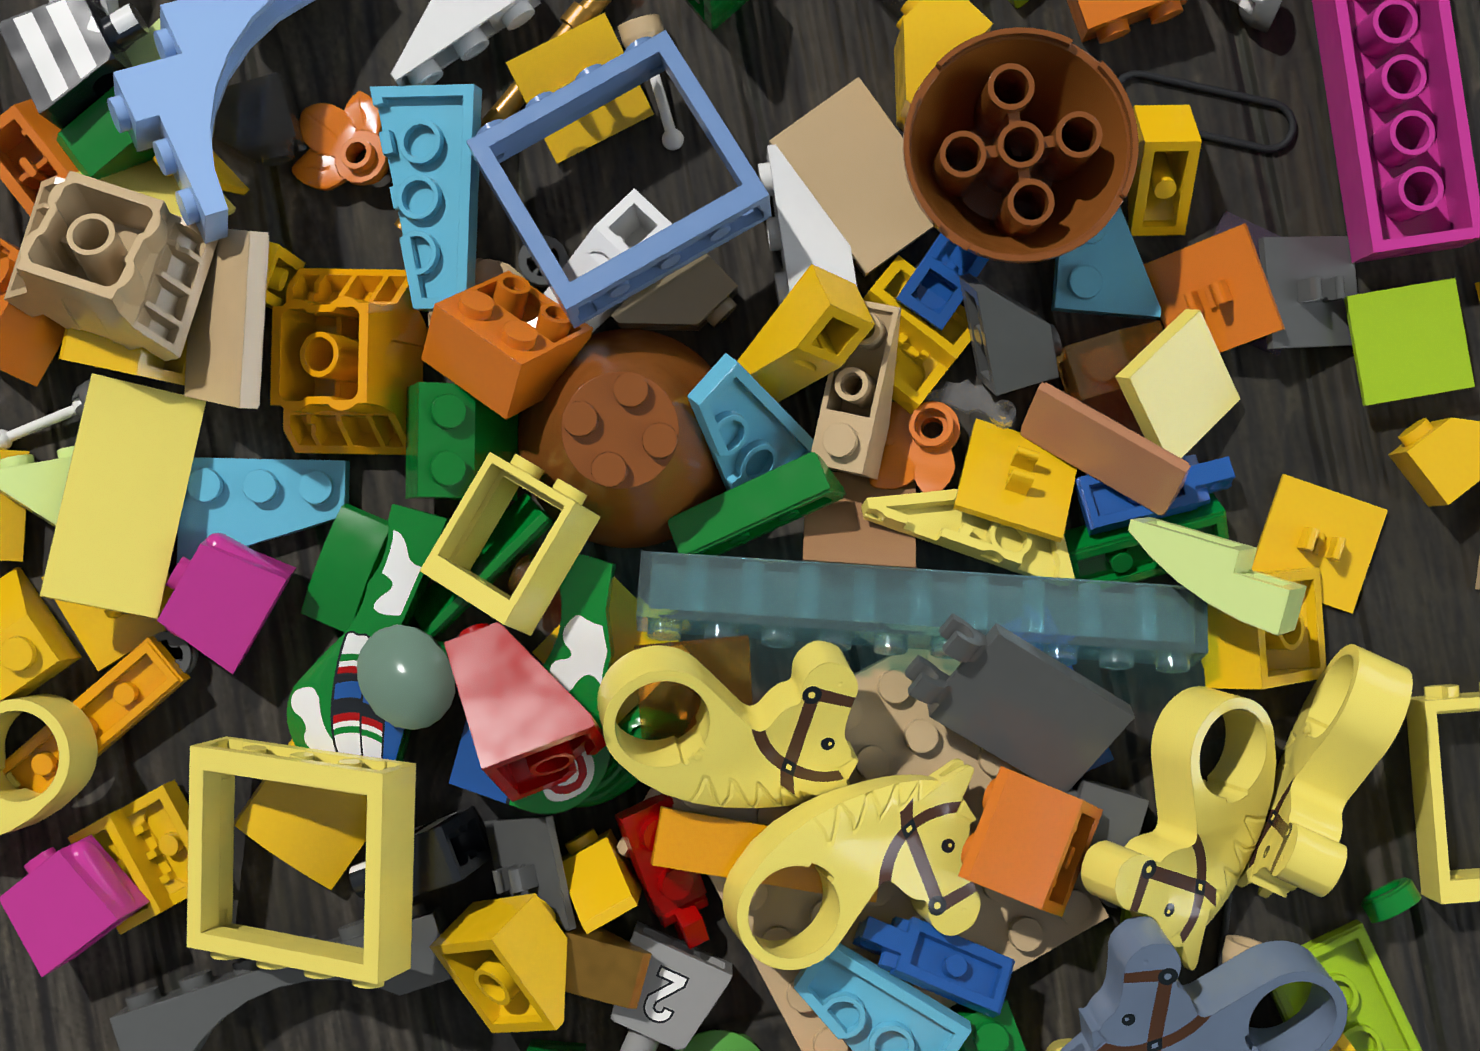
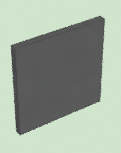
M1348 236L1258 238L1260 262L1285 327L1283 330L1267 335L1268 349L1352 346L1344 298L1357 295L1358 292L1355 263L1351 262Z
M553 816L484 821L494 866L492 871L494 883L500 898L536 893L540 899L544 900L553 909L556 915V922L561 930L575 929L576 923Z

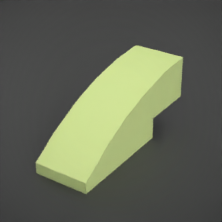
M1153 517L1130 520L1128 531L1148 555L1178 583L1203 601L1243 623L1277 636L1295 631L1307 586L1251 570L1257 547Z

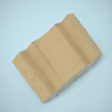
M69 171L66 179L54 176L41 181L4 300L30 317L44 314L66 329L73 328L79 331L81 329L111 339L113 342L119 343L129 350L143 347L164 361L178 359L181 357L218 240L205 244L197 225L192 224L188 226L183 217L171 214L163 200Z

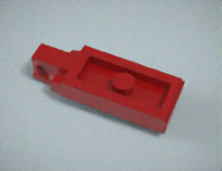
M661 793L615 814V818L628 847L630 858L650 910L658 917L664 928L673 924L680 940L683 939L688 948L692 949L709 940L703 918L698 911L709 905L705 895L707 891L700 873L651 864L661 806L673 808L672 805L674 804L672 796Z

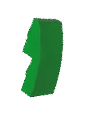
M347 503L341 506L316 563L301 614L342 632L348 629L363 603L367 583L373 577L383 559L388 540L387 520Z

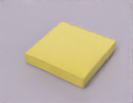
M1185 309L1115 376L1144 437L1180 458L1240 400L1201 310Z

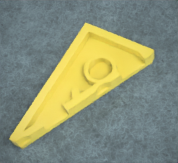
M958 489L866 498L861 505L863 518L867 521L1059 588L1067 587L1075 580L1064 536L1061 543L955 510L953 506Z

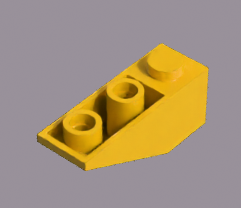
M811 264L737 362L778 403L842 367L874 327L875 323L856 284Z

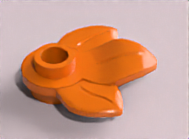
M358 91L348 101L344 110L332 104L317 103L306 107L301 112L299 129L303 141L310 149L292 167V173L298 180L317 190L329 191L346 181L358 186L375 184L387 174L389 169L388 157L383 155L379 137L382 126L378 108L373 106L372 97ZM366 149V155L364 159L358 163H355L356 157L359 155V153Z
M928 401L921 403L910 414L897 402H892L890 424L878 479L870 478L871 486L878 489H899L915 481L922 492L944 490L951 482L955 472V461L951 449L957 443L960 435V423L953 409L941 402ZM930 422H937L943 427L942 433L932 439L925 437L922 434L924 426Z

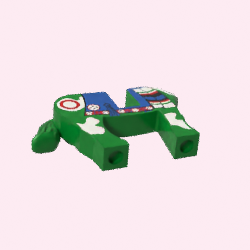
M392 504L388 518L386 550L377 571L367 583L365 597L356 617L344 634L299 679L290 694L287 704V724L295 746L404 762L412 730L394 727L375 714L361 693L357 680V660L364 644L378 630L396 624L410 626L430 581V577L420 572V569L450 518L403 505ZM579 554L559 587L561 596L560 628L554 647L542 666L592 715L602 730L597 697L601 681L611 667L615 653L609 607L616 564ZM437 641V643L446 651L444 642ZM638 705L617 725L634 737L645 740H660L673 735L676 738L681 737L689 720L685 715L649 705ZM466 719L449 784L532 813L555 814L567 811L573 807H590L610 801L632 788L639 780L621 766L611 755L607 746H605L596 755H587L586 751H584L575 759L578 771L566 782L512 802L481 769Z

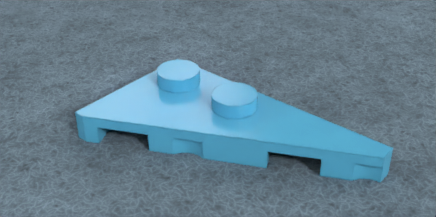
M1119 207L1116 214L1096 236L1077 249L1055 258L1051 311L1152 320L1161 317V307L1121 207Z

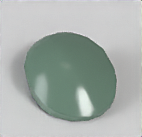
M396 624L378 630L367 640L360 651L357 660V680L361 693L375 714L394 727L410 730L429 727L440 720L450 708L455 695L456 682L447 652L431 635L415 627Z

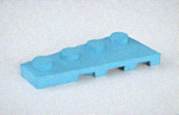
M475 84L371 86L373 106L378 108L382 131L379 132L382 152L384 156L388 157L393 186L389 187L393 209L399 213L403 236L400 238L412 306L413 309L422 312H433L435 303L475 286L479 167L466 141L476 136L481 128L482 89Z

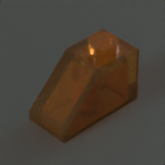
M1160 320L1116 330L1063 347L1062 354L1056 357L1066 394L1080 402H1084L1121 390L1115 376L1163 331Z

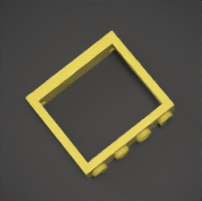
M1455 684L1425 686L1424 696L1411 697L1406 713L1421 895L1440 904L1480 901V868L1450 870L1437 714L1480 711V692L1460 693L1459 685Z
M228 736L191 745L189 763L187 947L209 951L210 956L217 960H234L239 958L255 960L256 966L262 969L275 970L290 967L304 970V976L312 979H328L335 976L351 979L353 986L363 989L383 987L384 981L411 969L416 763ZM235 775L367 795L364 948L232 923Z

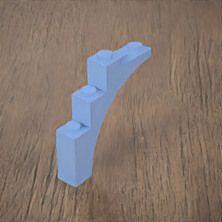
M177 0L161 4L160 30L153 32L155 45L161 59L113 72L115 96L107 98V103L117 131L119 133L129 132L137 152L150 148L154 149L162 173L165 176L173 174L180 190L175 192V196L183 220L188 226L192 224L197 225L205 244L228 237V207L214 168L212 149L215 116L228 82L249 50L280 21L315 0Z

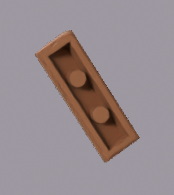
M1042 382L1038 387L1021 427L1020 434L1025 439L1157 515H1164L1184 486L1191 467L1187 461L1047 382Z

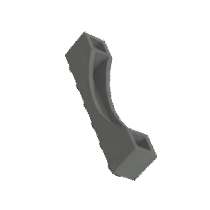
M423 900L412 903L411 969L384 981V986L380 987L381 989L400 996L452 979L429 947L449 927L442 904L425 908ZM364 919L338 928L340 936L327 940L329 942L364 948ZM318 935L308 936V938L318 939ZM241 958L232 963L233 971L214 977L212 970L207 969L180 979L178 981L179 989L164 994L160 993L158 986L134 993L125 998L127 1006L109 1019L120 1051H200L222 1020L248 1000L278 987L305 981L344 980L352 982V980L336 976L328 979H312L304 976V970L290 967L275 970L262 969L256 966L255 960Z

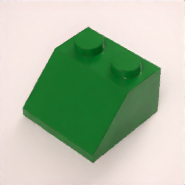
M417 382L407 387L405 499L462 500L489 452L510 463L515 453L518 455V414L506 420L455 383ZM517 491L511 501H517Z

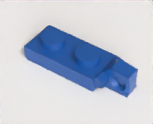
M1184 455L1181 459L1187 461L1191 467L1184 486L1164 515H1157L1090 475L1078 477L1075 479L1074 488L1089 536L1127 527L1131 519L1145 517L1159 519L1196 510L1200 506L1209 504L1211 501L1209 494L1231 488V483L1236 477L1229 456L1199 464L1196 455Z
M867 916L865 920L859 922L852 944L866 951L880 955L877 966L890 971V975L994 1018L1001 1013L1015 964L1012 958L958 935H944L930 923L916 917H911L907 920L895 916V918H892L890 925Z

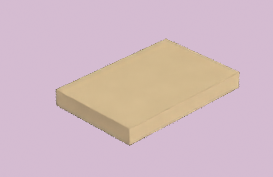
M860 77L853 80L769 140V145L776 144L849 243L853 262L864 277L934 228V225L920 209L909 186L903 160V137Z
M228 229V237L218 240L187 336L185 397L236 408L258 409V406H260L269 253L268 232Z

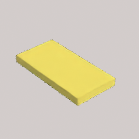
M91 374L39 597L158 619L206 401L102 375Z

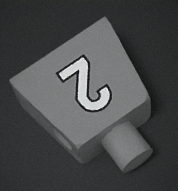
M637 921L630 942L652 953L637 1009H628L617 1005L613 1007L610 1019L629 1028L620 1051H656L659 1043L683 1051L729 984L732 977V963L697 947L689 949L686 942Z

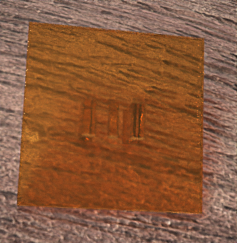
M748 635L634 646V650L655 645L681 649L695 657L742 703L749 706L753 705ZM661 681L650 683L637 689L641 739L660 740L673 735L679 738L697 723L695 716L700 707L701 696L690 687L677 682Z

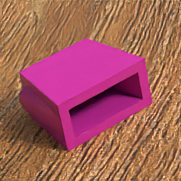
M212 533L199 545L191 560L183 556L174 568L166 583V586L174 591L157 621L168 632L186 641L233 674L245 659L296 567L254 551L225 534Z
M92 834L58 851L51 847L31 859L24 865L28 875L0 896V903L41 977L48 975L78 957L150 902Z

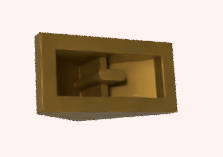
M574 916L576 928L565 931V935L568 938L565 992L628 1009H637L652 953L602 927L586 934L578 916Z

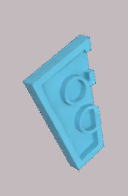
M727 353L720 358L687 395L726 491L811 452L813 445L811 436Z
M194 458L178 526L177 564L183 556L191 560L199 545L212 533L225 534L250 547L277 537L287 536L334 521L341 506L346 503L349 504L350 462L342 460Z
M841 943L822 961L801 969L794 979V989L831 1032L838 1039H843L852 1051H958L972 1031L969 1020L903 980L890 975L888 971L878 967L875 963Z

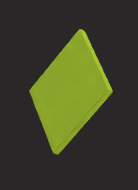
M1455 278L1362 293L1344 298L1363 406L1475 387Z

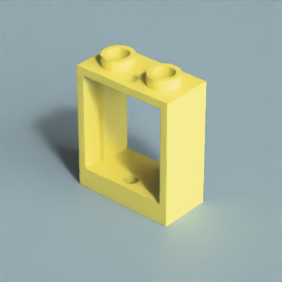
M489 452L420 572L503 625L531 636L601 516L582 506L588 495L558 478L553 487H549L539 481L545 470L516 453L510 463ZM519 486L560 509L561 513L514 593L510 596L470 571Z

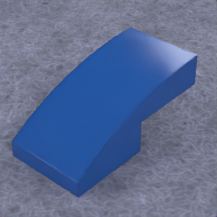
M940 233L895 300L942 331L963 300L959 276L970 273L978 277L989 259L964 250Z

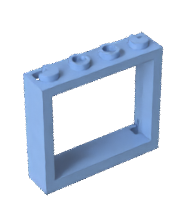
M666 30L652 38L647 36L635 40L618 57L603 65L594 64L585 68L576 76L573 82L555 92L548 91L535 96L527 103L523 110L505 120L497 119L488 122L478 130L476 136L466 141L477 166L573 328L580 326L772 217L769 193ZM666 70L738 187L570 282L499 163Z

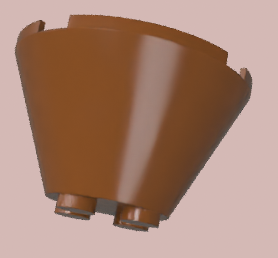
M1015 27L986 32L961 43L945 54L925 77L916 91L908 110L903 133V160L907 180L916 202L927 219L941 234L964 250L983 258L1006 263H1033L1053 259L1077 249L1096 236L1116 214L1126 198L1134 179L1138 160L1139 139L1134 110L1121 82L1103 60L1100 63L1089 53L1073 44V39L1062 34L1036 28Z
M615 329L593 334L544 399L521 411L518 428L519 456L545 470L539 481L552 488L558 478L588 495L582 506L601 516L587 541L616 548H641L673 539L668 526L670 518L724 493L726 489L687 397L712 368L695 351L671 337L641 329ZM534 495L542 508L556 521L561 510Z

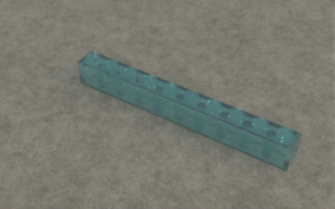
M641 551L636 611L637 631L647 632L649 638L659 641L680 640L681 634L704 635V641L720 645L735 644L738 642V638L761 639V645L771 648H790L794 646L795 641H825L838 646L842 652L850 650L851 645L874 646V652L882 655H903L908 652L909 648L930 650V655L935 658L953 659L943 653L942 646L947 640L940 636L939 629L949 616L954 613L984 635L997 623L1066 666L1077 664V659L1099 661L1101 668L1111 670L1130 669L1134 667V663L1156 664V671L1162 673H1184L1190 671V667H1194L1208 654V605L1197 595L1180 585Z

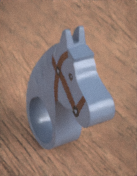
M1137 916L1124 920L1111 933L1108 941L1107 970L1104 983L1100 990L1093 995L1086 1007L1078 1008L1081 1032L1060 1051H1329L1336 1044L1344 1030L1347 1020V1002L1340 987L1317 958L1305 947L1289 941H1269L1255 945L1195 981L1182 985L1178 980L1181 970V959L1178 952L1153 918ZM1303 981L1312 983L1311 992L1305 1005L1291 1019L1269 1028L1249 1027L1253 1010L1269 992L1279 986L1292 982Z

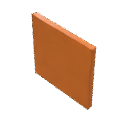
M1246 223L1143 264L1161 307V320L1164 328L1174 321L1185 309L1201 310L1220 353L1285 329Z

